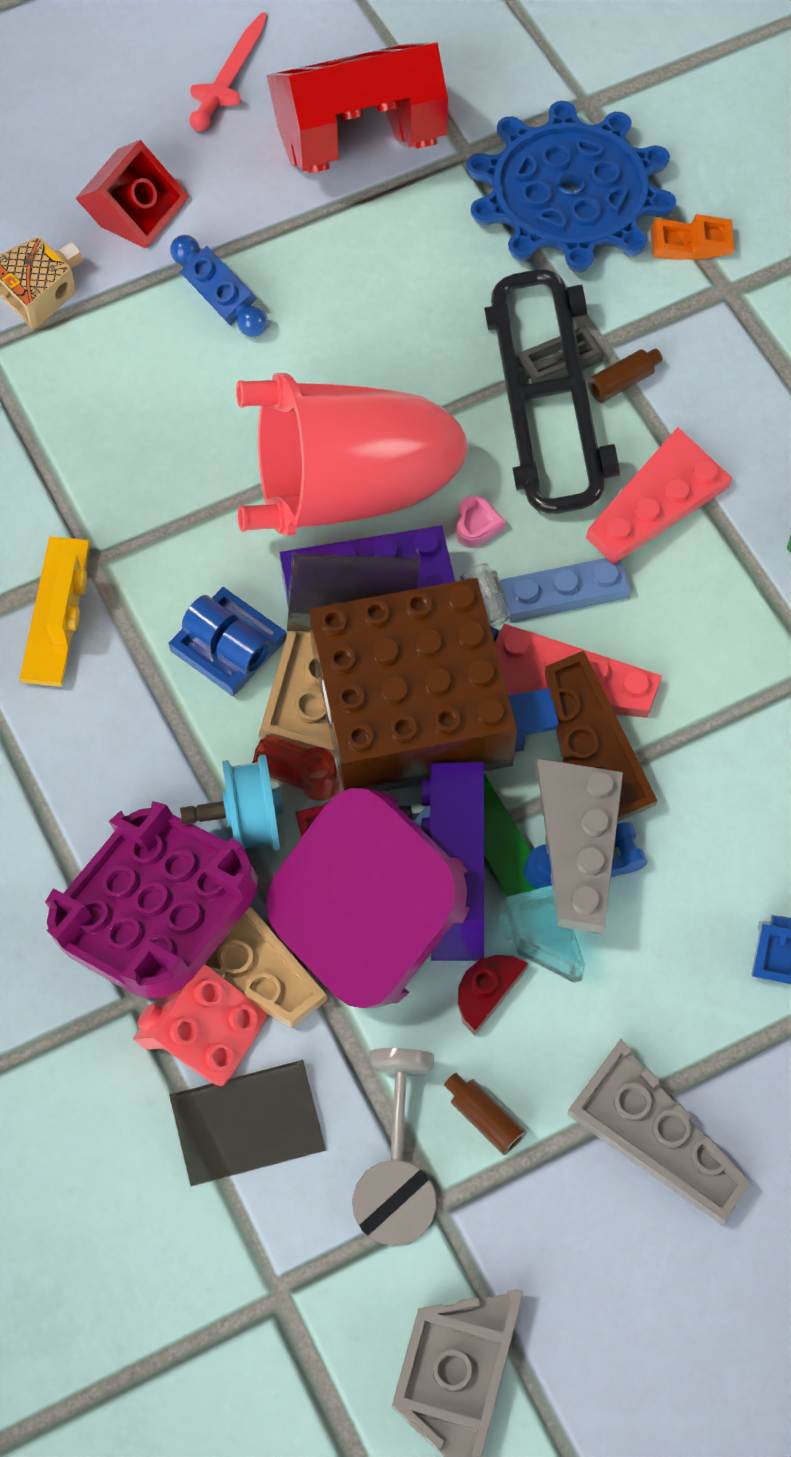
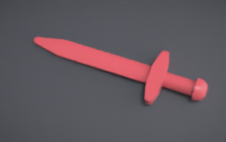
M265 12L261 13L245 29L213 84L191 86V96L202 102L199 109L192 112L189 118V123L195 131L202 132L208 129L211 124L210 117L217 106L239 105L241 102L239 93L229 87L262 33L266 20Z

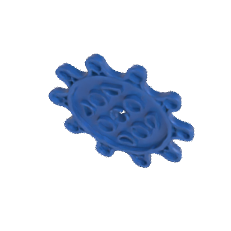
M557 101L549 108V121L540 127H530L517 117L509 116L502 118L498 121L497 133L500 139L507 145L505 150L496 155L477 153L468 158L467 170L470 176L493 187V191L488 196L479 198L472 203L470 212L474 221L479 225L504 223L515 229L513 236L508 242V249L514 259L526 261L539 249L546 247L554 248L565 254V261L571 271L583 273L593 263V249L602 245L615 246L628 256L639 255L647 245V236L639 229L636 221L645 216L667 217L676 206L675 196L669 191L653 187L648 180V177L661 172L667 166L670 154L662 146L654 145L646 148H635L629 145L625 136L629 132L632 122L631 118L623 112H612L599 124L589 125L582 123L578 119L576 108L572 103ZM571 183L574 186H579L577 193L574 194L573 190H567L561 186Z

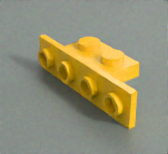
M49 536L20 674L21 683L62 687L73 631H77L79 626L80 595H84L86 591L87 572L85 568L90 548L89 540Z

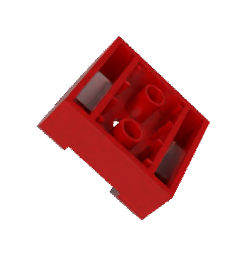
M438 42L402 44L266 75L277 126L290 164L302 168V171H308V173L330 169L329 162L339 160L336 115L339 114L341 120L363 116L362 109L377 106L378 112H386L396 141H405L408 143V147L424 148L438 144L436 137L447 135L448 95Z

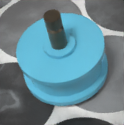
M266 754L259 755L258 762L231 766L229 760L222 761L226 792H222L223 801L200 804L196 807H180L183 825L196 823L197 821L205 822L226 818L227 826H232L233 838L244 849L271 845L274 851L280 850L276 815L284 814L280 788L271 789Z

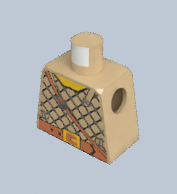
M33 238L1 253L0 297L33 330L36 329L74 295L76 288L71 269L83 262L80 251L70 242L55 252L42 238Z

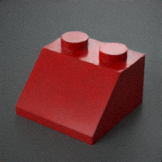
M141 140L118 148L75 199L100 227L146 248L189 198V195Z

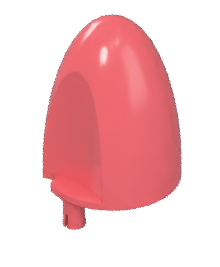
M274 373L272 380H240L237 382L236 400L240 408L260 406L258 459L261 485L266 505H239L237 516L239 529L242 532L247 530L275 529L276 532L284 536L295 535L296 527L355 521L408 508L429 498L446 486L459 472L465 462L468 449L467 438L460 423L443 407L425 397L369 387L296 383L294 378L288 373Z

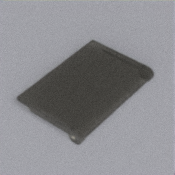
M292 553L287 631L310 632L308 609L417 589L420 569L419 557L397 558Z
M303 1059L227 1079L224 1086H217L212 1083L169 1094L190 1186L326 1151Z

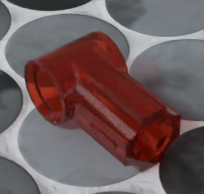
M269 735L260 739L255 749L252 763L258 762L259 755L266 754L270 778L300 788L308 798L316 801L327 800L337 792L339 779L335 758L330 751L319 747L305 749ZM315 771L327 772L326 775L320 778L310 777V774Z

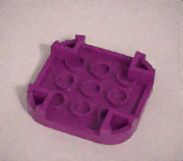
M351 788L337 793L324 806L275 873L268 888L266 908L269 922L278 937L335 997L348 1006L379 1008L398 1003L410 993L405 986L454 923L464 922L471 908L465 906L467 886L464 874H467L468 871L459 858L449 857L396 805L399 801L387 792Z
M152 801L151 808L140 809L127 816L120 811L108 822L114 829V833L64 893L53 888L45 901L49 907L47 932L69 958L130 993L144 998L166 997L181 990L191 981L249 908L257 893L258 876L242 845L231 837L227 842L193 824L183 825L182 819L173 815L167 804Z

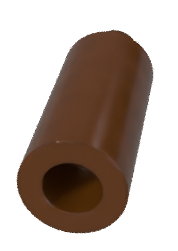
M656 348L649 352L640 349L589 377L587 383L592 396L599 403H603L653 375L655 372L654 366L663 361L662 355Z
M456 1072L445 1082L444 1086L454 1095L451 1104L503 1156L513 1150L524 1138L527 1131L475 1079L466 1082Z

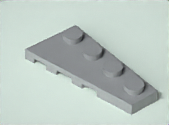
M536 759L535 772L536 779L539 782V800L541 814L544 817L545 842L550 859V877L557 926L603 934L623 772Z
M620 1039L568 1109L567 1115L716 1222L723 1225L751 1183L710 1137L706 1138L691 1121L692 1117L680 1104H676L660 1087L659 1080L648 1068L644 1069L631 1054L632 1050Z

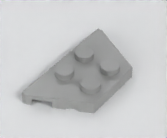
M521 1290L507 1291V1294L479 1299V1297L464 1299L456 1304L446 1306L438 1304L418 1308L392 1408L443 1457H482L523 1295Z

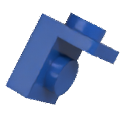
M771 915L770 922L759 921V936L751 975L752 977L791 984V918Z

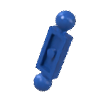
M190 235L176 237L171 243L170 254L176 263L186 265L180 273L229 325L237 319L238 328L244 335L249 337L261 335L267 327L268 319L266 313L261 308L251 306L257 300L254 294L208 246L200 251L199 243L194 237Z

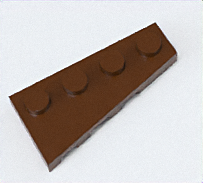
M581 651L546 666L544 673L547 688L550 689L559 721L556 733L562 763L623 772L617 822L655 806L658 800L585 652Z

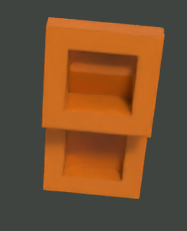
M696 214L692 223H684L655 218L650 227L652 255L655 258L677 260L707 259L730 255L734 251L731 219Z

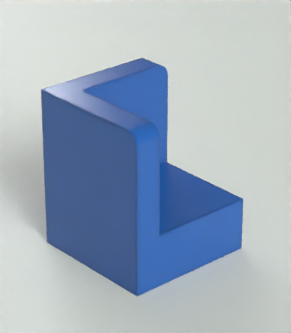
M549 688L508 695L517 728L515 752L524 750L525 735L552 731L558 728L559 721Z

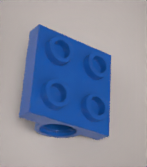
M222 587L212 598L208 595H202L191 604L183 617L182 629L169 642V649L173 654L224 691L234 696L286 641L287 633L225 587Z

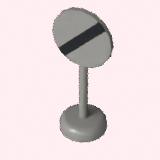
M379 1048L370 1051L369 1061L371 1067L378 1072L395 1074L391 1161L380 1162L365 1171L356 1184L352 1205L354 1218L364 1234L377 1243L399 1246L409 1244L423 1236L433 1222L437 1206L434 1187L427 1175L415 1165L402 1161L407 1075H420L431 1071L434 1066V1054L416 1049Z

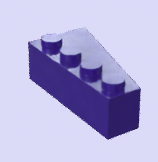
M442 525L279 552L288 612L309 613L308 609L455 582Z
M431 763V780H422V806H430V818H422L421 830L449 857L459 858L467 869L468 873L464 874L467 886L465 906L471 907L464 922L454 923L431 952V961H478L484 959V763Z

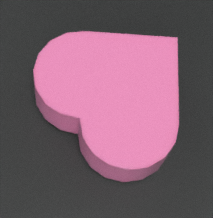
M469 496L461 501L459 505V520L456 525V538L463 546L476 548L505 530L506 521L482 497Z

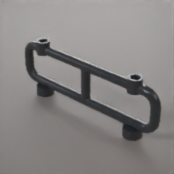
M546 269L509 275L495 285L491 293L492 306L484 307L488 330L496 329L520 463V466L512 467L516 491L524 489L529 504L537 511L545 514H560L581 510L592 506L600 499L604 491V478L620 476L615 444L600 447L597 444L573 318L587 315L583 285L566 287L563 279L557 273ZM546 285L552 291L568 376L522 385L506 296L515 289ZM571 392L589 486L584 492L548 498L542 494L540 489L525 400Z

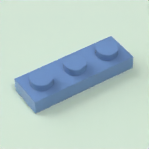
M607 558L500 580V590L510 622L629 598L630 587L621 560L612 564Z

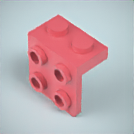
M204 964L196 976L181 990L166 997H159L155 1004H150L143 1011L137 1022V1026L140 1028L133 1040L146 1050L164 1048L213 1085L224 1086L232 1077L266 1021L267 1014L247 998L244 993Z

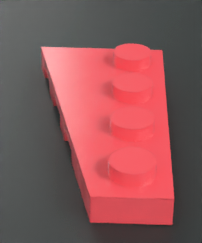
M677 427L588 528L586 539L612 564H615L728 489L732 477Z
M505 623L495 643L508 695L547 689L544 673L545 667L581 651L585 652L615 715L647 718L661 682L662 675Z

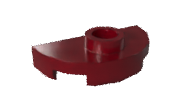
M493 955L478 960L466 970L458 986L457 1006L463 1024L474 1036L526 972L529 965L528 962L515 956Z

